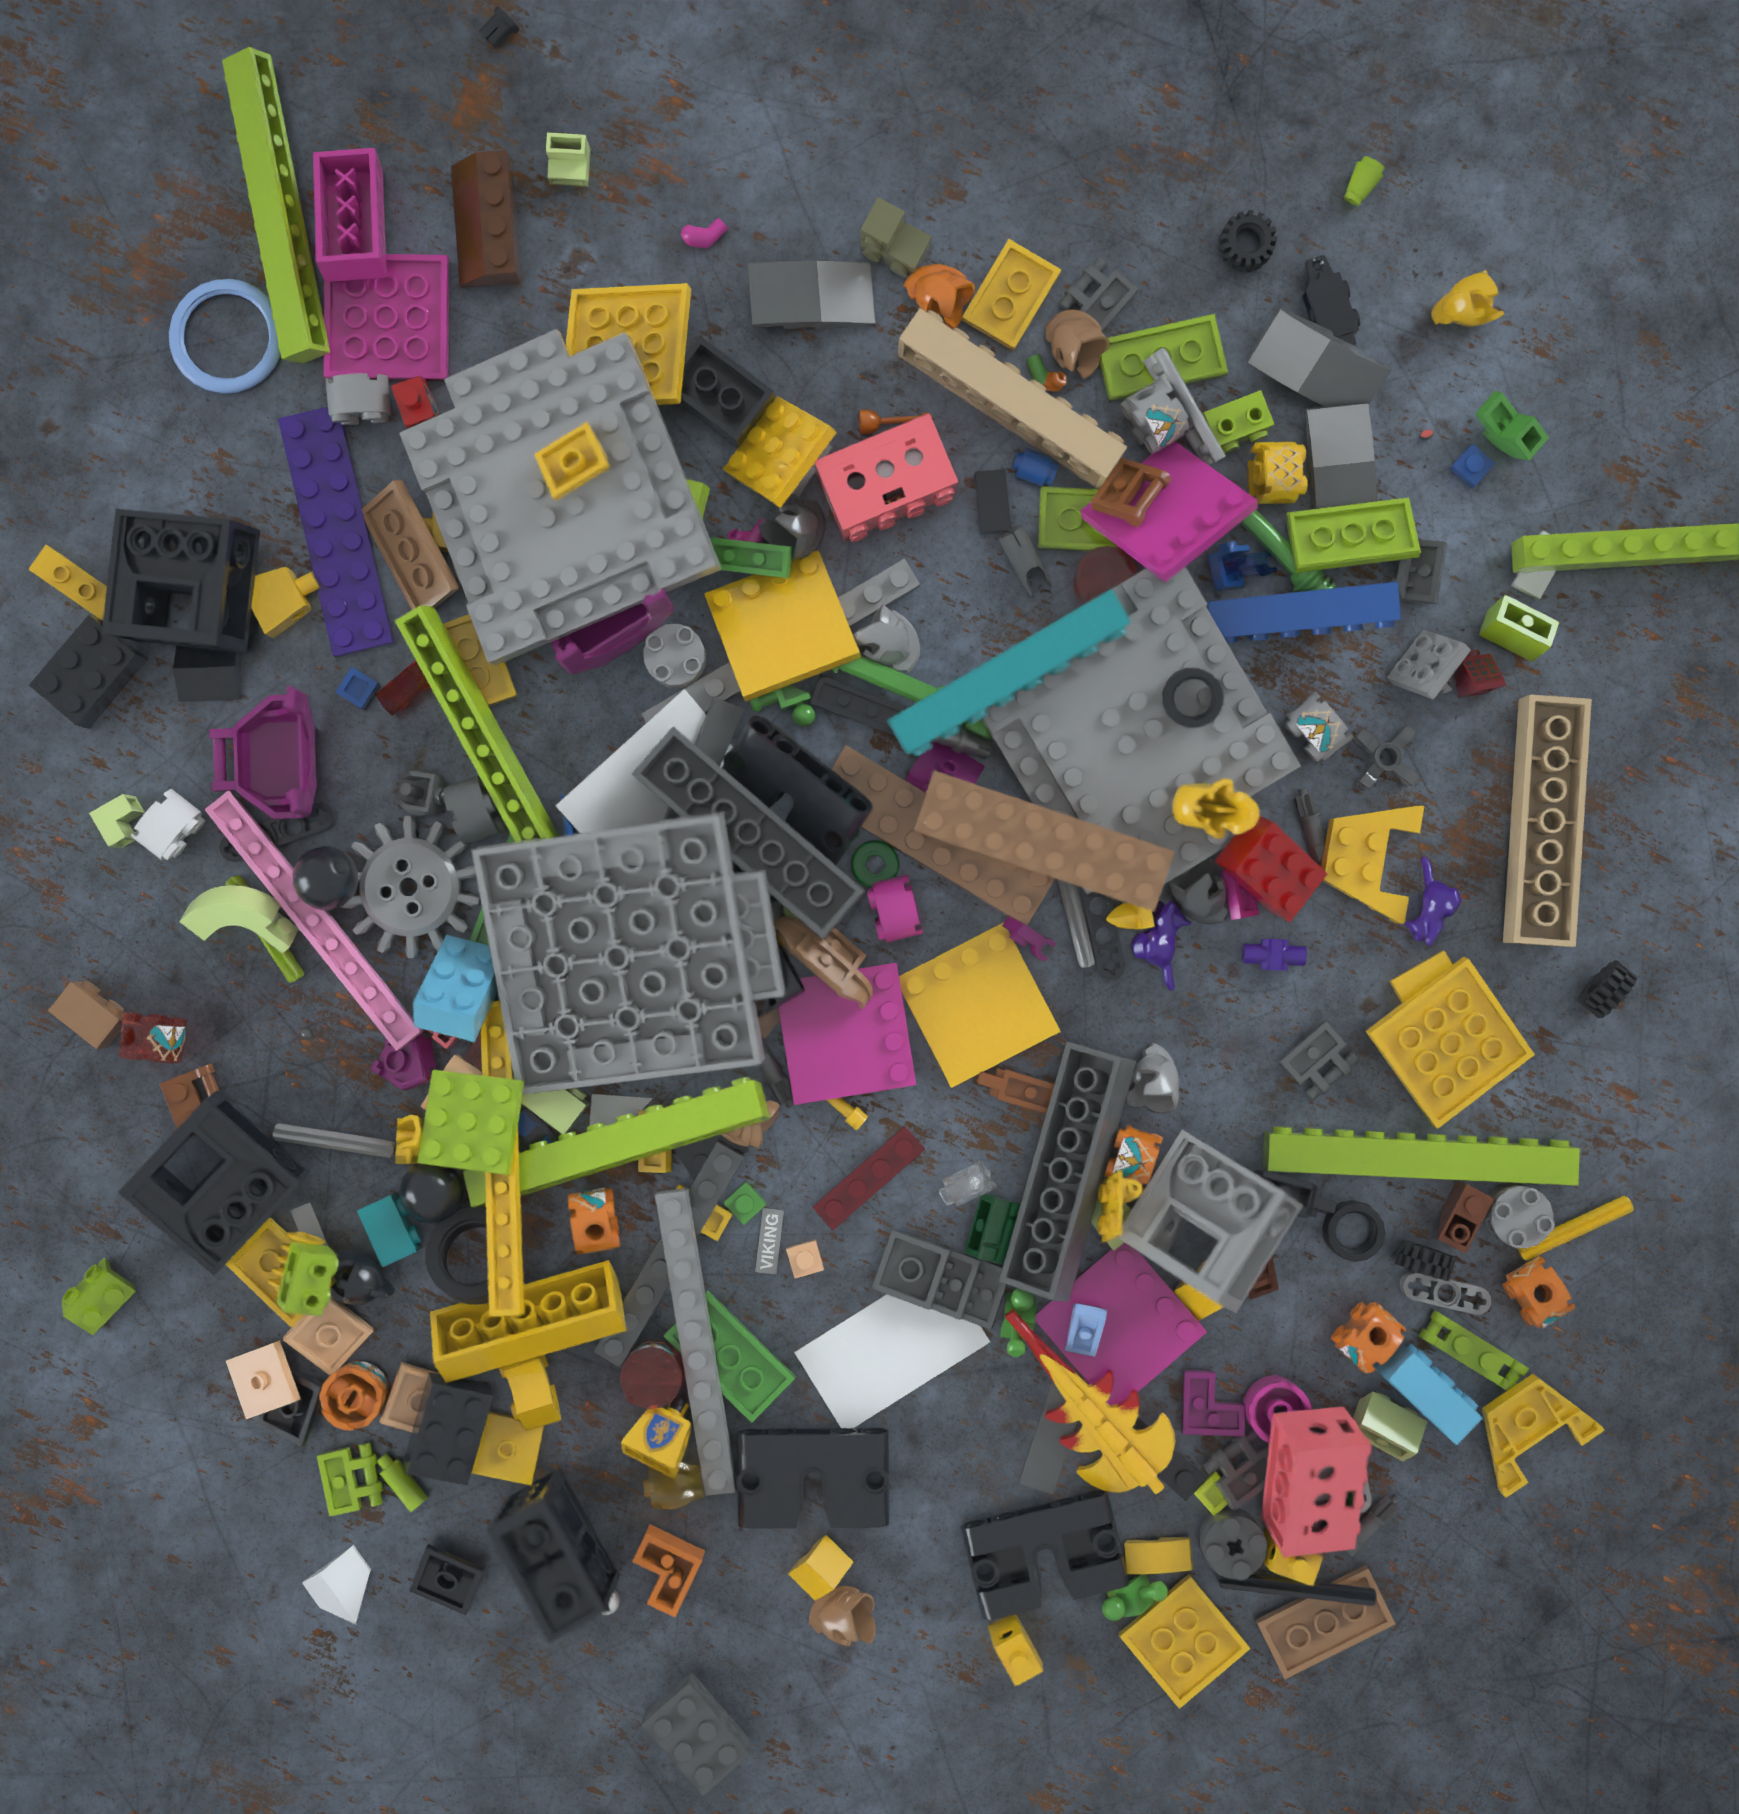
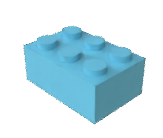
M450 935L445 936L413 1002L414 1027L475 1042L498 992L489 945Z
M1401 1343L1394 1354L1383 1365L1378 1363L1374 1368L1442 1434L1458 1445L1482 1419L1475 1411L1478 1405L1467 1394L1455 1386L1456 1384L1444 1372L1434 1365L1430 1368L1429 1366L1433 1362L1422 1351L1412 1344L1406 1347Z

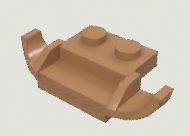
M781 916L774 921L775 932L780 935L783 944L790 954H793L832 988L838 996L857 1002L861 1010L865 1008L873 996V990L870 982L857 968L866 958V954L836 928L823 940L799 919L791 916Z

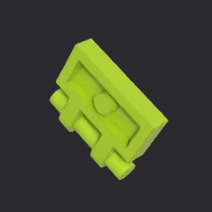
M370 1442L359 1444L360 1457L353 1459L350 1447L322 1452L317 1455L329 1517L360 1510L362 1508L361 1497L369 1496L371 1507L383 1504L381 1495L383 1485L382 1481L378 1480L375 1467L377 1456L376 1453H372ZM363 1468L366 1484L358 1486L355 1470Z

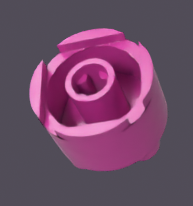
M908 874L873 882L872 888H868L867 894L871 910L877 909L879 917L875 918L879 940L886 939L887 943L923 934L922 925L915 926L920 924L919 912L912 885H905V883L910 882Z
M1277 1374L1263 1377L1254 1382L1247 1390L1242 1401L1245 1404V1418L1261 1439L1269 1443L1274 1413L1273 1408L1278 1405L1280 1407L1281 1413L1311 1410L1310 1401L1304 1392L1291 1380Z

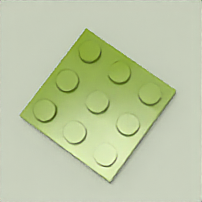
M432 1070L417 1163L510 1175L525 1081Z

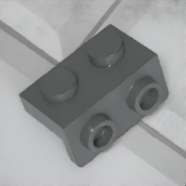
M1419 540L1421 549L1419 558L1397 560L1399 562L1398 574L1394 573L1392 582H1398L1400 602L1437 605L1447 544L1445 541Z

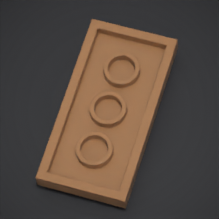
M403 480L392 481L361 509L365 523L411 610L420 605L436 608L460 587Z
M1366 1565L1330 1583L1375 1589L1376 1603L1373 1606L1298 1598L1255 1620L1284 1679L1396 1625Z

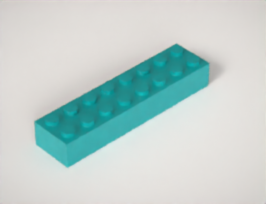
M1113 589L890 718L887 720V723L906 754L913 752L915 756H918L933 747L930 741L940 736L942 740L947 739L960 731L958 724L967 720L969 724L976 722L988 714L986 708L992 704H995L996 708L1001 707L1016 698L1013 693L1016 690L1022 688L1025 692L1044 682L1041 676L1049 672L1052 676L1071 666L1069 659L1077 656L1078 660L1083 659L1099 649L1096 643L1101 640L1108 643L1126 634L1127 632L1124 627L1129 625L1131 621Z

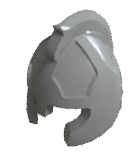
M881 605L876 610L871 625H867L853 634L857 647L868 646L872 649V652L865 649L862 654L868 659L882 665L891 666L896 671L905 670L906 673H909L918 662L920 643L914 627L903 615L895 610H889L885 605Z
M1152 1042L1142 1052L1143 1058L1135 1065L1131 1079V1090L1127 1093V1103L1132 1107L1145 1106L1154 1113L1167 1114L1175 1111L1178 1107L1180 1096L1178 1072L1170 1054L1163 1047Z

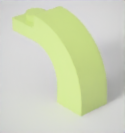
M234 885L215 887L205 891L189 904L179 921L204 941L221 927L241 926L258 934L281 953H284L291 946L299 930L289 919L278 913L281 905L274 897L253 888Z

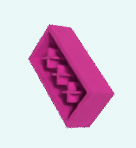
M363 148L313 152L316 263L324 281L386 278L383 169L376 149Z

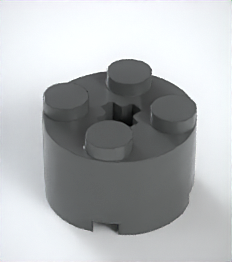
M479 775L451 784L443 789L447 812L451 811L455 820L451 823L458 838L464 845L507 831L506 824Z
M1228 1507L1222 1509L1216 1515L1210 1513L1202 1522L1199 1530L1200 1547L1207 1562L1215 1572L1226 1578L1245 1580L1260 1568L1266 1556L1267 1541L1262 1530L1250 1514L1239 1508L1232 1510ZM1229 1540L1232 1542L1238 1541L1235 1545H1227Z

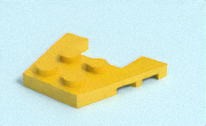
M1410 806L1329 819L1321 868L1327 873L1323 882L1369 906L1371 910L1390 918L1389 920L1392 922L1404 924L1409 897L1380 891L1389 831L1393 829L1414 834L1420 833L1424 806Z
M1531 1374L1482 1408L1498 1490L1505 1498L1529 1483L1515 1462V1458L1555 1430L1566 1424L1581 1446L1605 1431L1597 1421L1535 1374Z

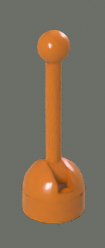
M859 410L860 435L872 434L879 429L880 424L907 423L929 412H924L919 416L880 418L874 410Z

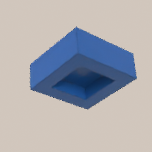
M1472 443L1449 469L1469 487L1473 488L1495 463Z
M351 666L335 693L364 710L380 684Z

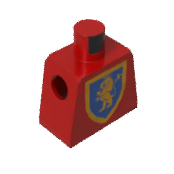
M417 376L391 386L407 429L439 415L428 381L422 376Z

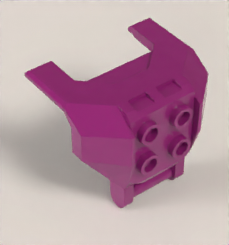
M662 589L652 596L648 593L644 596L646 600L643 603L552 641V647L557 654L555 658L567 673L572 675L606 666L612 660L623 653H627L633 647L646 640L674 611V606L665 590Z
M287 685V694L268 695L239 720L234 728L209 730V739L213 740L214 782H211V792H227L228 790L238 792L276 820L309 817L317 788L315 726L308 697L304 692ZM226 740H233L235 781H227Z

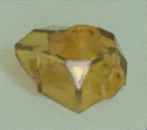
M681 1462L675 1479L648 1466L649 1478L643 1479L645 1498L651 1497L652 1508L660 1510L678 1509L685 1507L691 1501L704 1499L700 1466L686 1465Z

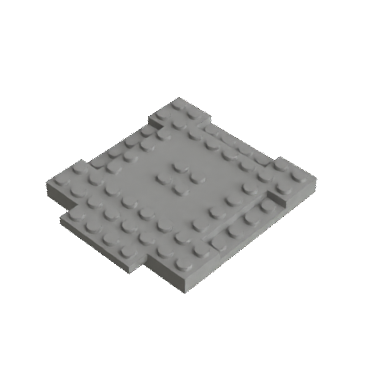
M557 329L444 379L455 408L400 432L420 488L426 492L469 603L466 607L486 659L490 664H501L639 605L646 600L644 596L648 593L652 596L662 589L667 593L722 569L633 342L625 332L573 356H569L561 333ZM585 422H588L607 454L610 468L555 501L534 454Z
M1186 567L1167 582H1164L1145 568L1112 588L1131 621L1129 625L1124 627L1127 632L1126 634L1108 643L1101 640L1096 643L1099 648L1097 651L1079 660L1077 656L1069 659L1071 666L1052 676L1049 672L1041 676L1044 682L1025 692L1022 688L1013 692L1016 697L1015 699L997 708L995 704H992L986 708L988 714L981 718L1032 804L1175 851L1164 884L1224 849L1235 835L1227 829L1225 836L1222 839H1217L1207 834L1203 828L1178 823L1173 816V800L1180 786L1196 783L1213 784L1217 780L1226 778L1232 779L1234 793L1244 792L1251 797L1301 767L1271 713H1267L1206 608L1207 603ZM1184 668H1200L1212 673L1220 681L1224 691V704L1220 714L1210 724L1200 728H1187L1175 723L1166 714L1162 704V691L1167 680L1175 672ZM1189 679L1177 687L1174 694V702L1182 714L1198 716L1208 709L1211 703V692L1203 681ZM1082 887L1083 891H1084L1086 894H1089V893L1092 892V890H1089V889H1086V888H1083V887Z
M723 812L545 839L536 838L480 846L472 850L514 1079L525 1081L523 1094L761 1065L765 1056L755 1000L784 996L785 988L765 870L734 874Z

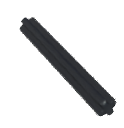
M1251 1574L1245 1580L1230 1579L1221 1575L1219 1578V1586L1223 1589L1373 1606L1376 1603V1590L1373 1588L1314 1582L1313 1586L1289 1578Z

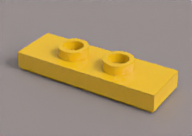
M45 545L28 570L103 621L107 586L52 547Z

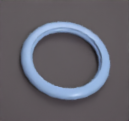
M218 279L201 284L182 299L171 318L169 347L174 362L186 378L207 391L224 394L238 393L250 389L263 381L272 372L281 356L278 348L275 323L272 317L270 298L259 288L245 281ZM218 294H233L250 300L260 309L268 325L269 342L262 360L254 369L235 378L213 377L201 371L188 356L184 344L185 325L191 312L198 304Z

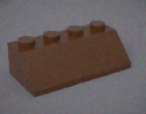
M507 150L475 152L451 165L460 288L521 284L513 163Z

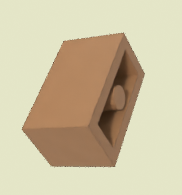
M89 981L70 982L48 1012L95 1049L107 1048L121 1031L125 1020L126 1023L129 1021V1018L123 1014L124 1008L111 999L107 1001L99 995V988Z

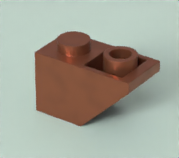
M1456 1181L1442 1208L1436 1239L1466 1254L1494 1198L1468 1184Z

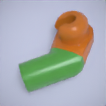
M1040 354L1026 359L1032 378L1041 383L1046 390L1057 392L1066 385V375L1061 371L1051 372L1046 370Z

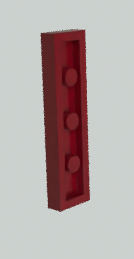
M906 1126L902 1127L815 1203L812 1208L833 1231L919 1156L925 1148Z

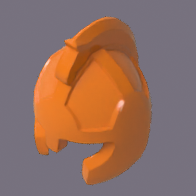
M931 264L916 269L915 273H911L903 285L907 289L910 299L916 300L919 308L925 312L931 310L944 318L945 325L952 330L954 327L957 328L962 320L963 306L972 299L975 293L974 283L967 280L963 273L942 264Z

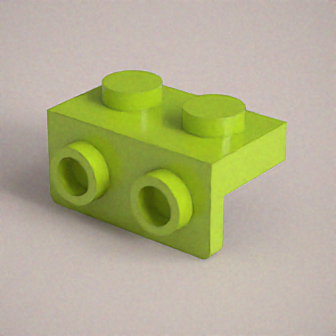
M103 1258L97 1265H92L86 1271L84 1279L76 1287L73 1286L66 1291L62 1298L63 1317L93 1336L136 1292L135 1285L113 1271L110 1261Z

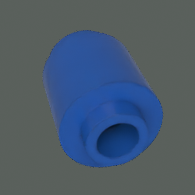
M1025 447L1023 452L1017 451L1011 468L1016 470L1015 477L1039 486H1043V484L1051 486L1059 463L1053 461V457Z

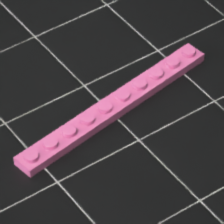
M228 790L204 809L394 1049L400 1051L421 1034L423 1030L414 1027L412 1016L330 913L315 909L298 897L293 885L292 873L294 868L236 795Z

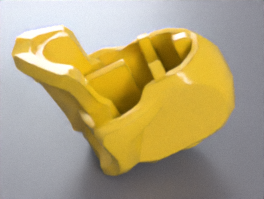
M1223 778L1213 784L1196 783L1180 786L1173 800V816L1180 824L1203 828L1213 838L1222 839L1227 829L1233 834H1240L1253 828L1258 822L1259 807L1244 792L1234 793L1232 779Z

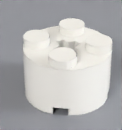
M169 789L163 794L168 798L162 804L156 801L146 811L135 826L138 832L131 834L132 838L160 860H169L172 856L176 858L187 845L183 841L184 838L191 834V832L193 834L197 833L206 821L201 817V811L173 789Z

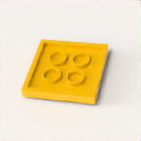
M777 396L722 470L730 477L781 508L837 432L828 424Z
M1190 1574L1186 1575L1168 1591L1165 1600L1154 1602L1143 1614L1139 1615L1118 1633L1123 1642L1179 1709L1251 1649Z

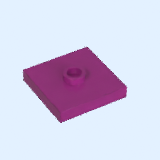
M931 742L933 747L920 754L905 781L927 793L934 771L975 784L985 765L963 752L957 753L952 751V747Z

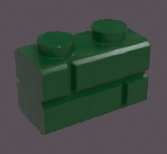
M981 1192L965 1253L980 1260L1004 1264L1021 1203L1009 1198Z

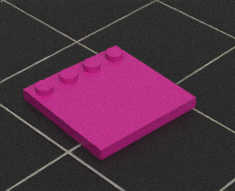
M386 254V278L324 281V324L330 353L324 355L325 378L333 379V376L344 374H368L370 380H377V374L387 375L389 380H408L417 376H422L427 381H444V379L448 378L449 257L447 255Z
M1175 441L1159 452L1151 454L1141 462L1142 464L1166 471L1170 475L1171 481L1156 496L1145 513V520L1139 527L1130 525L1124 519L1093 510L1091 502L1080 511L1084 521L1161 580L1167 582L1258 508L1257 499ZM1145 481L1130 502V506L1135 507L1151 482Z
M897 963L857 969L867 978L873 990V996L863 1010L858 1007L859 1004L857 1002L838 996L817 975L800 978L805 992L778 1007L794 1105L916 1085Z
M1125 1242L1114 1251L1110 1248L1075 1279L1069 1301L1050 1300L1036 1312L1035 1317L1037 1324L1089 1384L1098 1381L1105 1375L1107 1370L1113 1371V1390L1106 1401L1109 1405L1122 1402L1133 1389L1139 1392L1207 1333L1204 1327L1143 1256ZM1075 1303L1107 1310L1105 1324L1095 1357L1065 1351L1073 1305Z

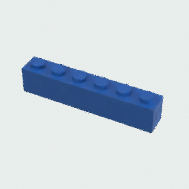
M1398 582L1208 602V611L1227 643L1237 642V636L1249 635L1250 641L1268 639V633L1280 632L1281 638L1300 636L1299 630L1312 629V635L1331 633V627L1343 626L1344 632L1363 630L1364 623L1374 622L1376 628L1395 627L1394 620H1401Z

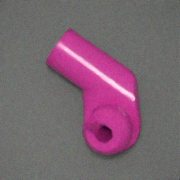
M760 518L751 531L730 530L727 534V539L761 543L764 539L760 533L759 525L764 519Z

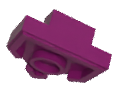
M422 1032L400 1051H396L390 1042L385 1039L384 1043L386 1045L379 1059H375L370 1069L372 1072L387 1079L400 1090L405 1091L431 1082L430 1070L436 1068L431 1039L424 1038Z

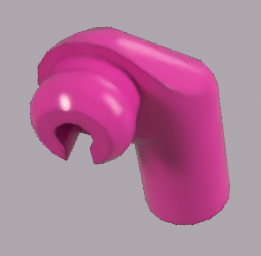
M716 218L708 228L686 225L681 231V237L691 247L709 248L728 230V227L721 219Z

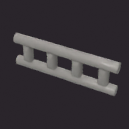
M1163 347L1155 352L1154 355L1145 359L1143 363L1154 381L1162 380L1171 389L1167 396L1172 400L1177 398L1189 423V429L1187 430L1189 433L1185 436L1196 456L1208 465L1225 457L1224 451L1166 349Z

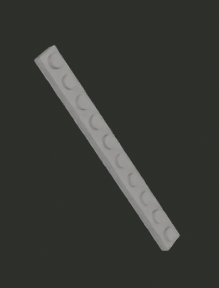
M904 558L838 597V600L851 628L873 615L881 605L888 606L920 587V583ZM730 662L684 688L704 713L708 712L714 697L727 701L741 693ZM681 691L643 712L641 715L647 723Z
M688 1188L659 1191L655 1194L705 1496L735 1493L737 1481Z

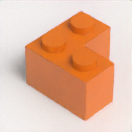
M649 1524L632 1562L659 1575L647 1604L670 1616L676 1617L700 1567L705 1550Z

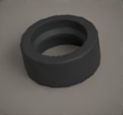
M1184 668L1175 672L1167 680L1162 691V704L1166 714L1175 723L1187 728H1200L1210 724L1220 714L1224 704V691L1220 681L1212 673L1200 668ZM1189 679L1203 681L1211 692V703L1208 709L1198 716L1182 714L1174 702V694L1177 687Z
M1353 1200L1337 1204L1335 1213L1326 1215L1322 1228L1324 1240L1330 1250L1341 1258L1354 1262L1364 1261L1376 1255L1383 1245L1386 1234L1384 1222L1378 1212L1364 1203ZM1349 1213L1362 1214L1371 1224L1372 1233L1370 1240L1366 1245L1358 1249L1344 1247L1336 1236L1337 1223L1343 1216Z

